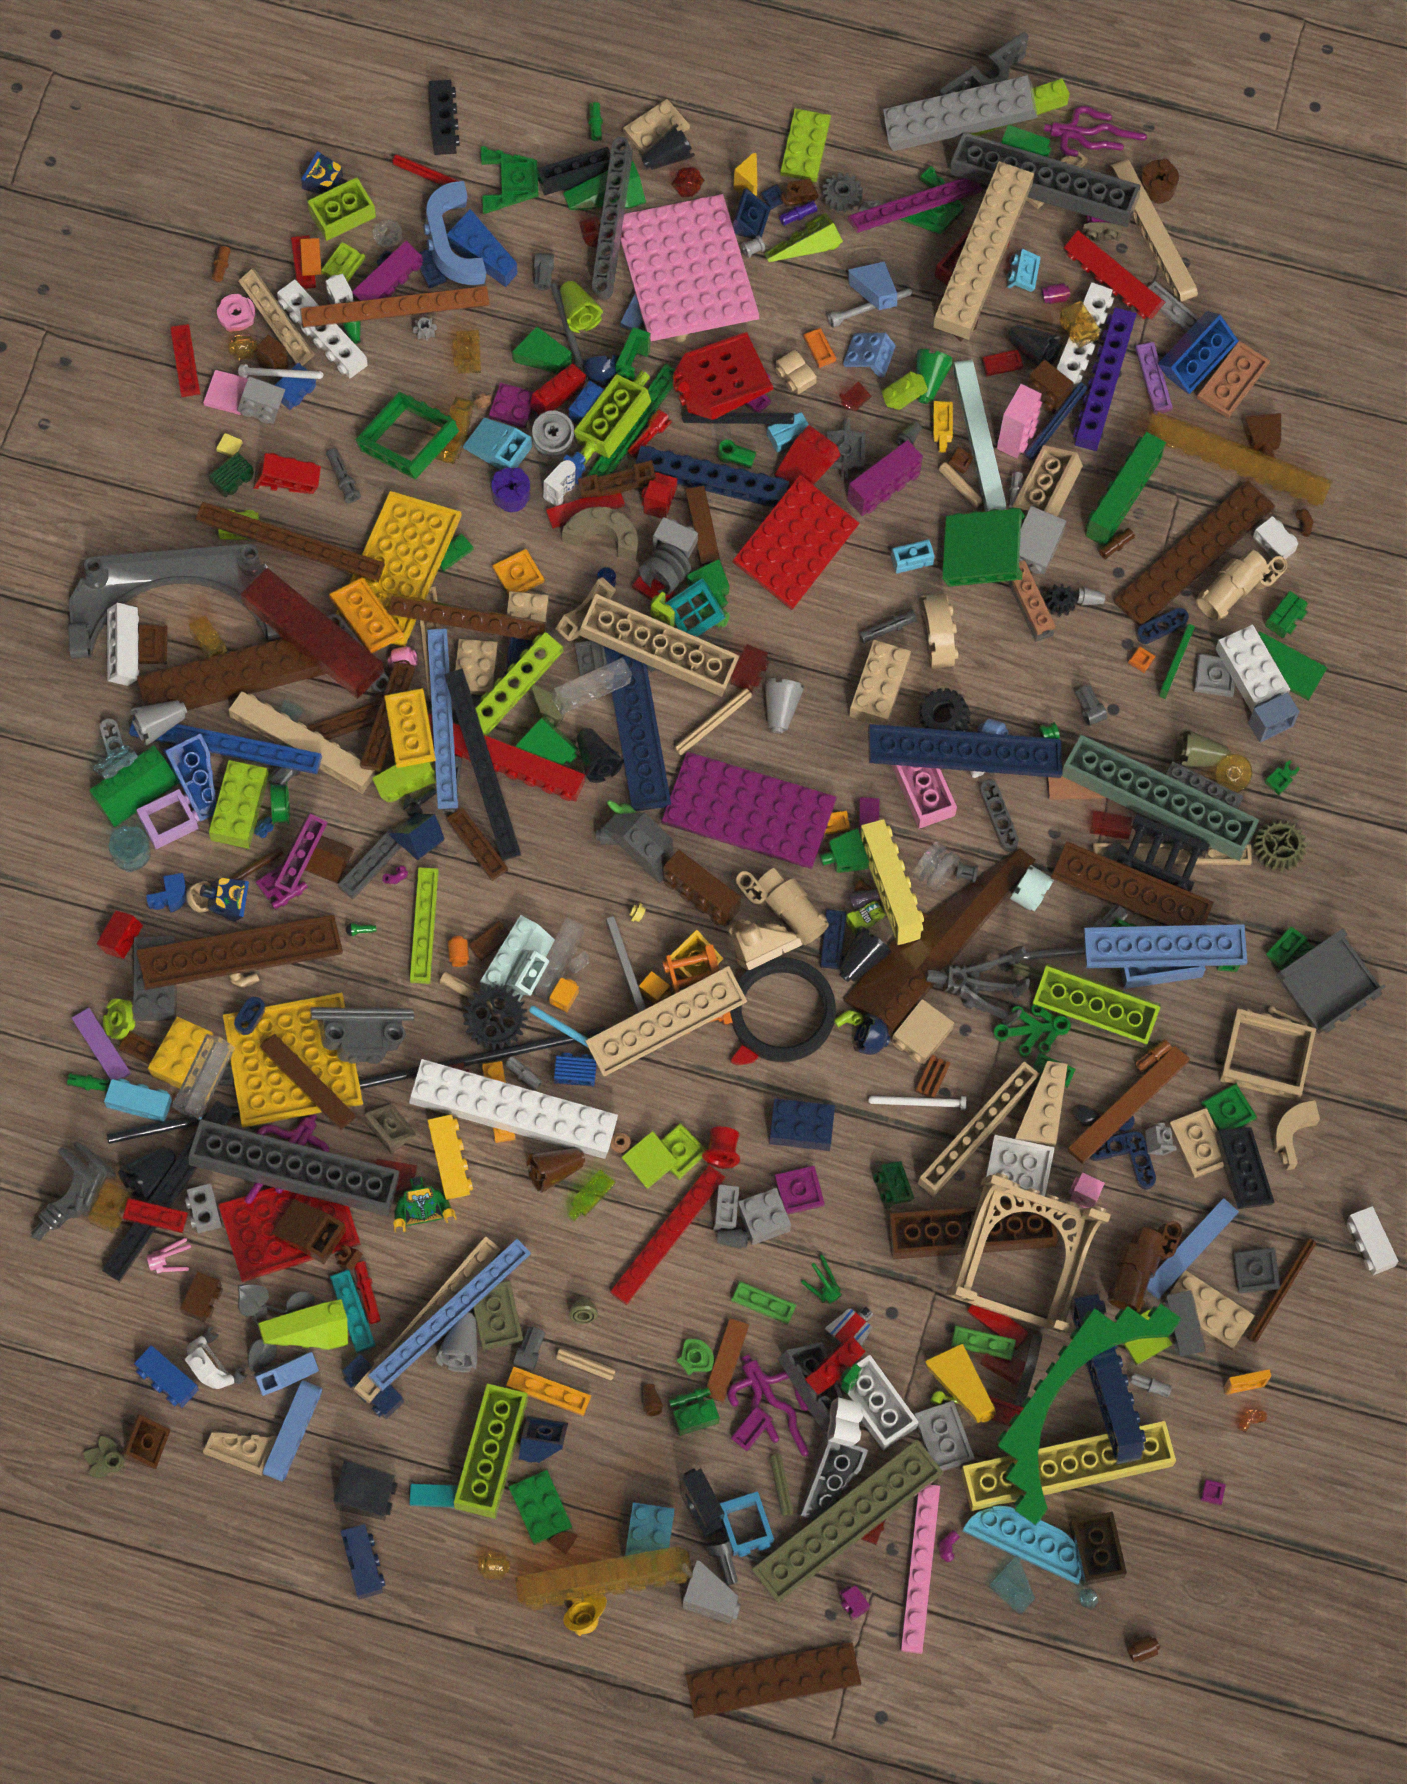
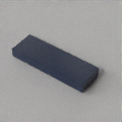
M827 909L826 918L829 926L824 931L820 968L839 970L842 959L846 911Z

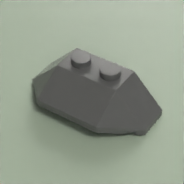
M644 812L615 814L602 830L660 883L663 880L664 866L673 856V839Z

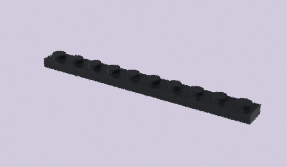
M464 669L446 673L444 677L501 859L506 861L521 856L522 854Z
M217 1100L204 1120L226 1126L235 1112ZM196 1132L148 1203L171 1208L198 1168L189 1165V1154ZM134 1222L102 1269V1272L120 1283L157 1227Z

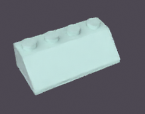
M520 915L480 981L481 987L487 991L488 984H490L492 989H495L496 984H498L499 989L502 990L509 978L512 977V973L525 950L536 951L546 958L556 940L537 923ZM507 986L506 991L509 992L511 988ZM514 991L512 995H513V996H516V995H518L519 993H517L516 991Z

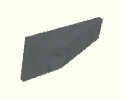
M824 1432L816 1452L800 1515L815 1520L831 1508L841 1492L845 1491L849 1486L848 1483L861 1470L868 1449L856 1444L850 1447L830 1442L827 1439V1433Z

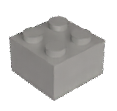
M249 376L237 411L246 417H255L263 423L274 424L285 389Z
M777 1188L738 1201L737 1209L745 1229L748 1231L752 1245L790 1232L791 1223Z

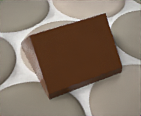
M321 836L304 871L338 884L353 854L354 848Z
M137 1414L123 1451L125 1459L156 1469L171 1430Z

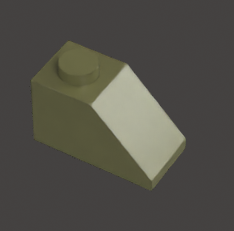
M533 685L532 697L540 718L546 717L551 723L559 727L569 708V700Z

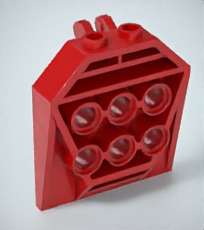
M747 332L685 353L672 376L674 380L672 382L675 392H679V401L682 406L685 405L688 413L711 420L774 390Z

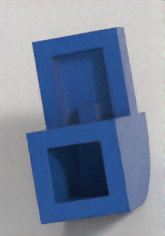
M183 873L163 876L166 891L146 895L149 909L160 910L165 908V906H169L170 913L184 905L187 888Z

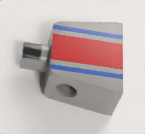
M865 1306L858 1314L849 1308L825 1328L824 1334L836 1345L853 1336L862 1346L871 1332L872 1326L867 1321L872 1317L873 1313Z

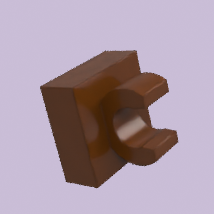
M341 1245L340 1247L344 1249V1253L342 1255L335 1253L334 1256L338 1260L336 1264L343 1269L352 1271L363 1254L358 1249Z

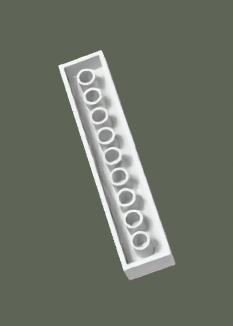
M423 1059L421 1060L409 1104L448 1115L452 1114L455 1117L564 1148H577L585 1154L603 1159L608 1154L618 1117L617 1114Z

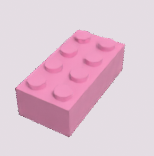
M1023 384L1019 386L1003 415L997 445L998 450L1015 458H1018L1020 453L1024 454L1029 438L1032 439L1037 430L1035 427L1039 421L1038 417L1043 403L1040 401L1041 393Z
M891 765L918 829L955 816L957 806L940 769Z

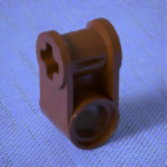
M811 179L791 181L787 185V190L781 194L782 202L788 206L807 204L812 200H817L819 197Z

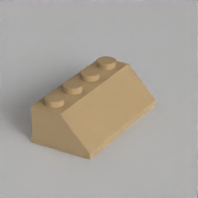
M1043 445L1012 507L1020 508L1025 517L1031 506L1057 517L1083 467L1078 453Z

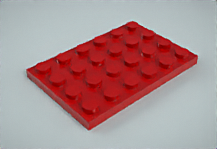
M799 475L732 562L789 609L793 610L860 523L803 476Z
M275 1187L258 1192L250 1204L245 1202L246 1196L218 1204L242 1282L314 1260V1258L272 1234L294 1199L323 1211L345 1224L346 1232L332 1254L343 1251L344 1249L340 1247L341 1245L351 1248L361 1245L349 1206L287 1190L277 1193Z

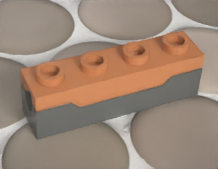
M1024 560L1019 562V568L1023 572L1022 580L1007 582L1035 642L1053 636L1055 624Z

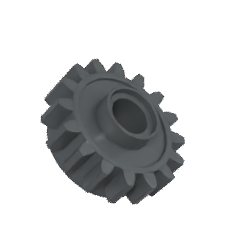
M839 172L838 177L832 174L831 180L827 178L826 184H823L822 198H825L824 203L829 204V208L835 209L836 212L844 211L846 213L847 210H854V206H859V202L862 200L863 187H860L861 182H855L856 176L850 178L849 173L842 176V173Z

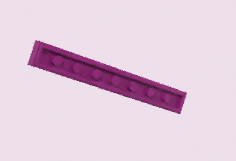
M961 178L849 215L847 220L855 232L859 233L980 193L983 187L978 182Z

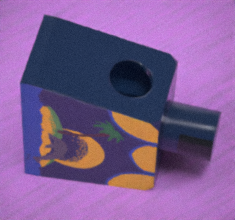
M317 151L301 182L302 189L323 194L348 182V180L342 178V167Z
M218 878L210 886L203 884L200 889V896L208 898V910L236 922L244 917L249 882Z

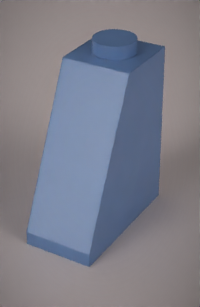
M885 262L848 270L849 285L878 310L897 306V291Z

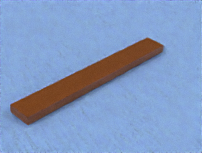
M1174 1046L1068 1148L1067 1152L1083 1164L1190 1061V1058Z

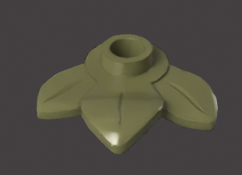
M100 1436L99 1448L90 1449L83 1454L86 1461L93 1466L89 1475L95 1478H103L110 1472H118L124 1466V1458L121 1453L117 1452L116 1443L108 1437ZM112 1459L118 1460L116 1465L110 1464Z

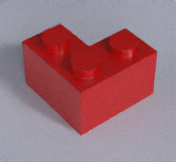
M656 472V479L650 480L648 487L645 486L643 489L641 506H644V514L663 519V517L667 518L677 489L678 479Z

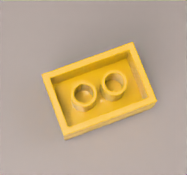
M177 1016L151 1061L148 1070L152 1077L188 1093L194 1078L199 1073L202 1064L206 1061L217 1040L211 1031Z

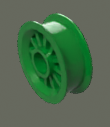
M287 781L283 785H273L271 782L273 826L279 822H287L290 825Z

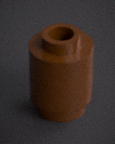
M1150 1635L1132 1642L1127 1647L1128 1654L1133 1663L1137 1661L1140 1663L1158 1655V1650L1160 1649L1157 1639L1155 1637L1152 1638Z

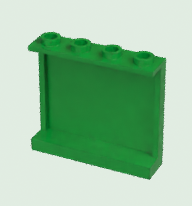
M1011 507L1008 510L992 509L989 512L973 511L969 514L955 513L946 516L942 579L948 587L1022 580L1023 572L1019 568L1021 520L1025 519V515L1020 508Z

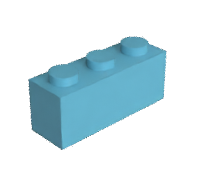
M120 1078L118 1080H111L104 1100L106 1108L158 1122L166 1121L172 1102L171 1096L167 1091L162 1089L151 1090L143 1084L132 1085L129 1084V1081Z

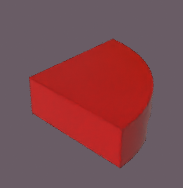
M742 1045L731 1059V1063L735 1065L752 1064L759 1058V1055Z

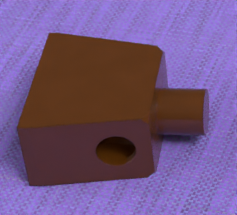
M1281 413L1245 416L1243 429L1251 450L1254 452L1262 451L1264 459L1273 458V450L1278 449L1281 443Z

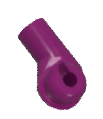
M404 865L396 867V874H384L383 882L386 884H398L408 876L406 867Z
M954 1530L939 1543V1554L945 1562H951L954 1559L952 1545L960 1538Z

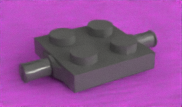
M846 419L843 420V430H827V438L838 446L841 454L830 468L841 470L840 480L844 481V474L845 481L848 480L849 470H864L866 433L850 430V419L847 421V426Z

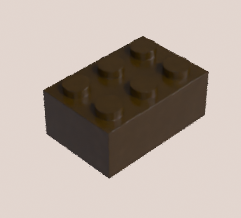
M1113 1511L1072 1519L1069 1526L1075 1543L1077 1559L1079 1560L1083 1586L1124 1578L1127 1571Z

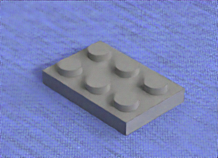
M954 1401L914 1414L919 1422L918 1429L926 1451L942 1471L975 1460Z

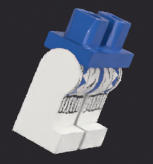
M576 451L572 457L566 455L563 458V462L544 480L543 498L553 506L562 505L565 493L571 491L575 484L579 485L578 479L582 478V473L585 471L583 463L586 458Z

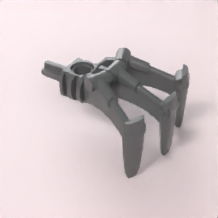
M1023 946L1014 947L1008 950L1007 956L979 965L971 963L966 966L961 965L960 967L957 965L953 967L947 965L944 972L927 970L925 975L926 982L943 984L942 991H948L952 994L956 993L957 996L965 999L964 1007L968 1009L975 1007L985 1013L989 1012L1001 1018V1024L1008 1027L1020 1016L1022 1010L1005 1012L984 1001L977 994H979V991H1012L1011 995L1014 998H1019L1028 989L1030 984L1029 978L1015 981L1012 984L985 982L978 979L979 973L992 969L993 966L1008 961L1010 965H1017L1026 955V950ZM953 975L959 979V984L953 982Z
M78 1141L74 1143V1146L88 1161L89 1166L84 1165L67 1149L63 1147L58 1149L59 1154L74 1170L73 1180L68 1192L60 1200L48 1204L38 1215L42 1221L31 1232L32 1237L38 1241L50 1229H59L68 1219L79 1218L82 1214L90 1216L105 1180L111 1178L115 1180L117 1177L112 1167L108 1166L89 1148Z

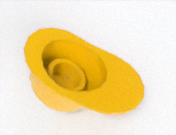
M596 1589L584 1592L565 1613L563 1618L565 1627L575 1631L579 1636L594 1631L598 1625L599 1616L606 1607L607 1599L605 1594Z

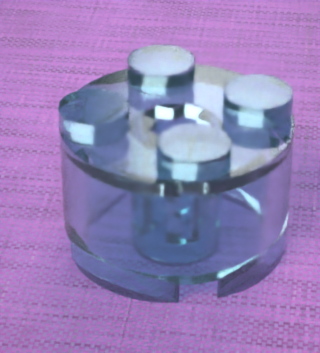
M122 826L112 833L109 841V851L117 867L126 872H133L147 864L151 857V848L147 835L142 829L135 826Z

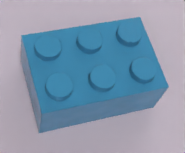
M633 1503L623 1570L665 1576L674 1508Z

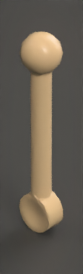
M1274 1006L1268 1008L1270 1014H1278L1299 1024H1308L1304 1020L1276 1010Z

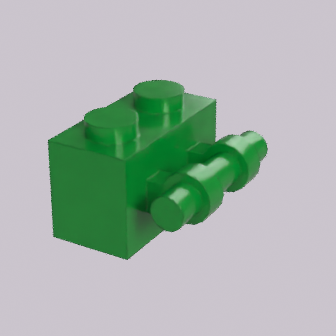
M709 1387L704 1389L697 1388L694 1389V1392L685 1395L678 1394L676 1398L669 1400L671 1408L678 1405L680 1408L673 1411V1418L679 1436L719 1424L720 1417L714 1400L704 1401L703 1397L711 1395ZM697 1400V1404L686 1407L685 1403Z

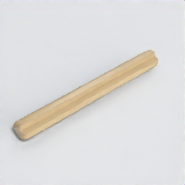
M747 688L739 692L676 744V752L679 755L684 754L752 697L751 692Z

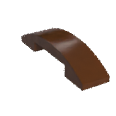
M650 460L634 464V468L601 477L595 474L579 478L578 482L581 497H601L641 487L649 483L650 480H655L656 475L653 461Z

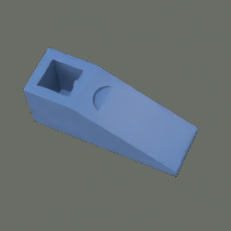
M311 1351L253 1375L260 1394L264 1396L318 1372L319 1369Z

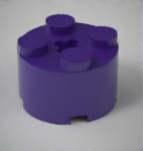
M504 468L494 474L492 479V499L495 505L506 512H517L525 507L530 499V481L521 468Z

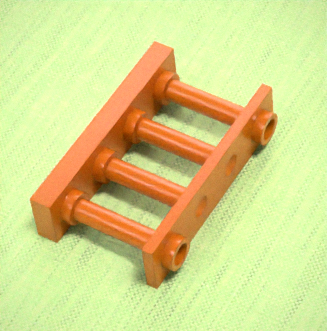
M713 944L703 947L704 951L698 955L671 961L670 955L665 956V961H662L665 973H669L674 994L679 992V988L693 985L720 971ZM699 962L708 964L709 971H706L705 974L676 980L675 968ZM730 1011L712 1020L722 1021L723 1025L733 1023Z

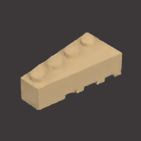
M1047 1061L1015 1139L1054 1147L1056 1145L1068 1064Z

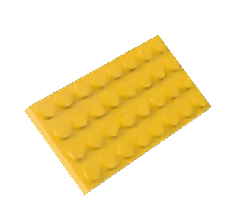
M389 492L362 553L363 556L385 563L379 583L366 578L364 580L388 613L392 594L426 599L462 514L460 511L396 492ZM353 574L350 583L361 577ZM337 610L336 615L342 616L339 610ZM391 615L404 633V637L392 644L405 647L416 619ZM339 619L333 622L335 627H338L340 624Z

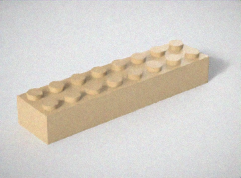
M595 594L578 634L721 697L739 659L737 654L598 594Z

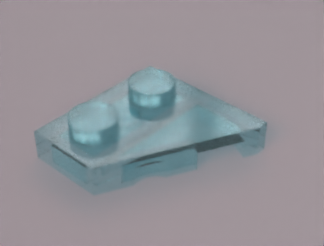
M1017 1556L989 1585L1019 1615L1035 1600Z

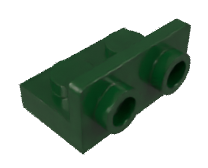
M901 1161L882 1164L872 1172L873 1181L877 1186L880 1200L885 1209H889L894 1204L911 1202L915 1199Z

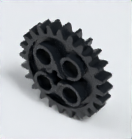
M488 984L487 991L480 987L481 994L473 992L475 999L468 998L471 1006H464L469 1011L463 1014V1017L468 1018V1020L463 1022V1025L470 1026L466 1033L473 1032L471 1040L477 1037V1044L479 1045L483 1041L485 1042V1048L492 1044V1048L495 1050L496 1044H499L500 1048L503 1049L505 1042L510 1047L511 1039L516 1042L518 1041L516 1034H524L520 1028L527 1027L523 1021L528 1020V1017L524 1016L523 1013L527 1012L528 1009L521 1007L525 1001H518L520 994L512 995L514 989L507 992L506 985L502 990L499 989L498 984H496L495 989H492L490 984ZM497 998H502L506 1003L505 1007L497 1008L494 1001ZM486 1001H490L495 1014L501 1015L499 1022L505 1030L504 1033L501 1032L497 1021L491 1019L493 1014ZM480 1007L485 1008L487 1016L479 1017L476 1010ZM506 1016L513 1017L515 1020L514 1025H505L504 1018ZM489 1025L495 1026L497 1033L495 1035L487 1034L486 1027Z

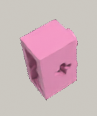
M1082 1172L1080 1178L1076 1177L1069 1191V1194L1072 1195L1070 1202H1074L1085 1209L1086 1207H1094L1105 1183Z

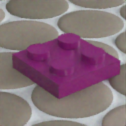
M500 383L489 413V419L525 429L532 411L530 403L534 392Z
M815 1166L775 1175L778 1192L787 1215L825 1205Z

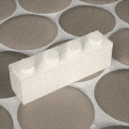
M116 603L107 609V681L129 686L138 680L139 616L137 607Z

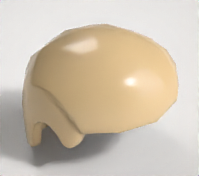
M207 881L191 885L186 892L188 905L192 910L199 913L209 911L207 908L208 898L200 896L201 886L203 884L211 885Z

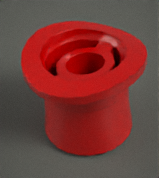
M723 1126L711 1128L708 1150L703 1151V1159L708 1164L721 1169L737 1166L740 1162V1156L736 1153L740 1136L739 1132Z

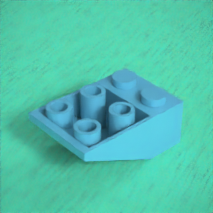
M483 418L463 448L499 470L511 467L517 468L532 448V437L515 427Z

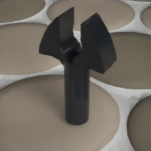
M431 787L418 798H412L409 794L404 801L403 810L410 805H415L414 809L408 812V816H413L417 813L422 814L421 805L437 794L436 789Z

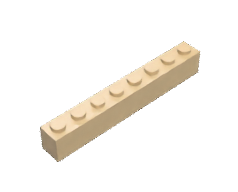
M241 692L229 708L230 718L277 745L321 753L322 760L319 769L361 794L364 793L375 776V771L361 768V760L353 752H346L337 743L325 740L320 733H313L303 723L292 721L287 714L275 711L270 704L261 703L250 693Z
M1024 1061L922 1174L918 1185L934 1197L1036 1084L1040 1074Z

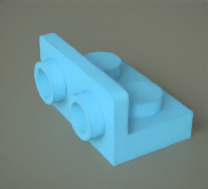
M1020 249L1012 254L1009 260L1010 269L1006 276V287L1012 288L1016 285L1029 292L1035 290L1041 257L1024 249Z

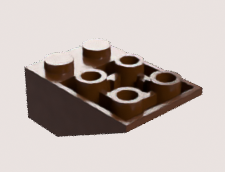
M294 1199L272 1234L320 1263L325 1264L346 1232V1227L343 1222L331 1215Z

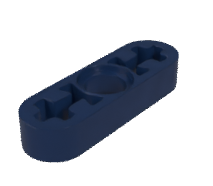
M1177 608L1140 626L1137 632L1138 641L1142 644H1149L1184 627L1189 619L1188 612L1185 609ZM1177 615H1178L1179 617H1182V616H1183V620H1182V621H1181L1180 619H1177V620H1175V619H1176V616H1177ZM1165 622L1168 625V629L1160 630L1157 624ZM1143 631H1145L1146 633L1151 632L1149 637H1147L1146 635L1142 636Z

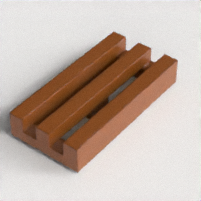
M932 1055L916 1092L929 1098H935L948 1071L950 1062H945L943 1059H938ZM935 1062L937 1063V1065L931 1075V1078L925 1090H923L922 1086L928 1076V1073L933 1063ZM940 1066H944L933 1093H929Z

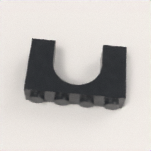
M693 1468L685 1472V1477L682 1478L681 1497L703 1539H706L723 1530L720 1519L724 1518L725 1513L702 1469L696 1470Z

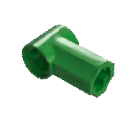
M726 439L719 444L717 457L723 463L733 462L751 469L757 452L737 446L733 441ZM727 449L730 453H725L723 450Z

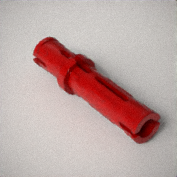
M357 1262L354 1267L358 1281L356 1285L360 1288L368 1324H375L380 1322L381 1318L371 1285L373 1281L372 1278H369L366 1262Z

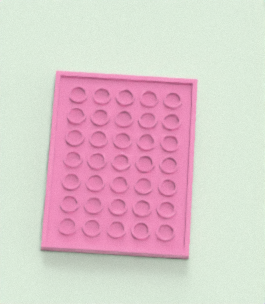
M723 194L624 214L620 242L646 332L651 333V341L759 319V312Z

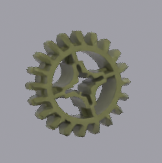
M1280 819L1275 824L1272 820L1269 822V825L1264 824L1262 829L1258 830V835L1254 838L1256 843H1254L1253 848L1257 849L1255 856H1261L1259 863L1266 862L1265 868L1271 865L1272 871H1275L1276 867H1279L1280 872H1283L1284 867L1289 871L1292 866L1296 868L1299 864L1298 862L1303 861V856L1307 853L1305 849L1307 842H1304L1306 839L1305 835H1300L1302 830H1295L1296 824L1289 826L1288 820L1282 824ZM1289 838L1294 842L1295 849L1289 843ZM1284 841L1283 845L1279 847L1278 850H1276L1277 847ZM1265 842L1271 847L1272 853L1268 851Z

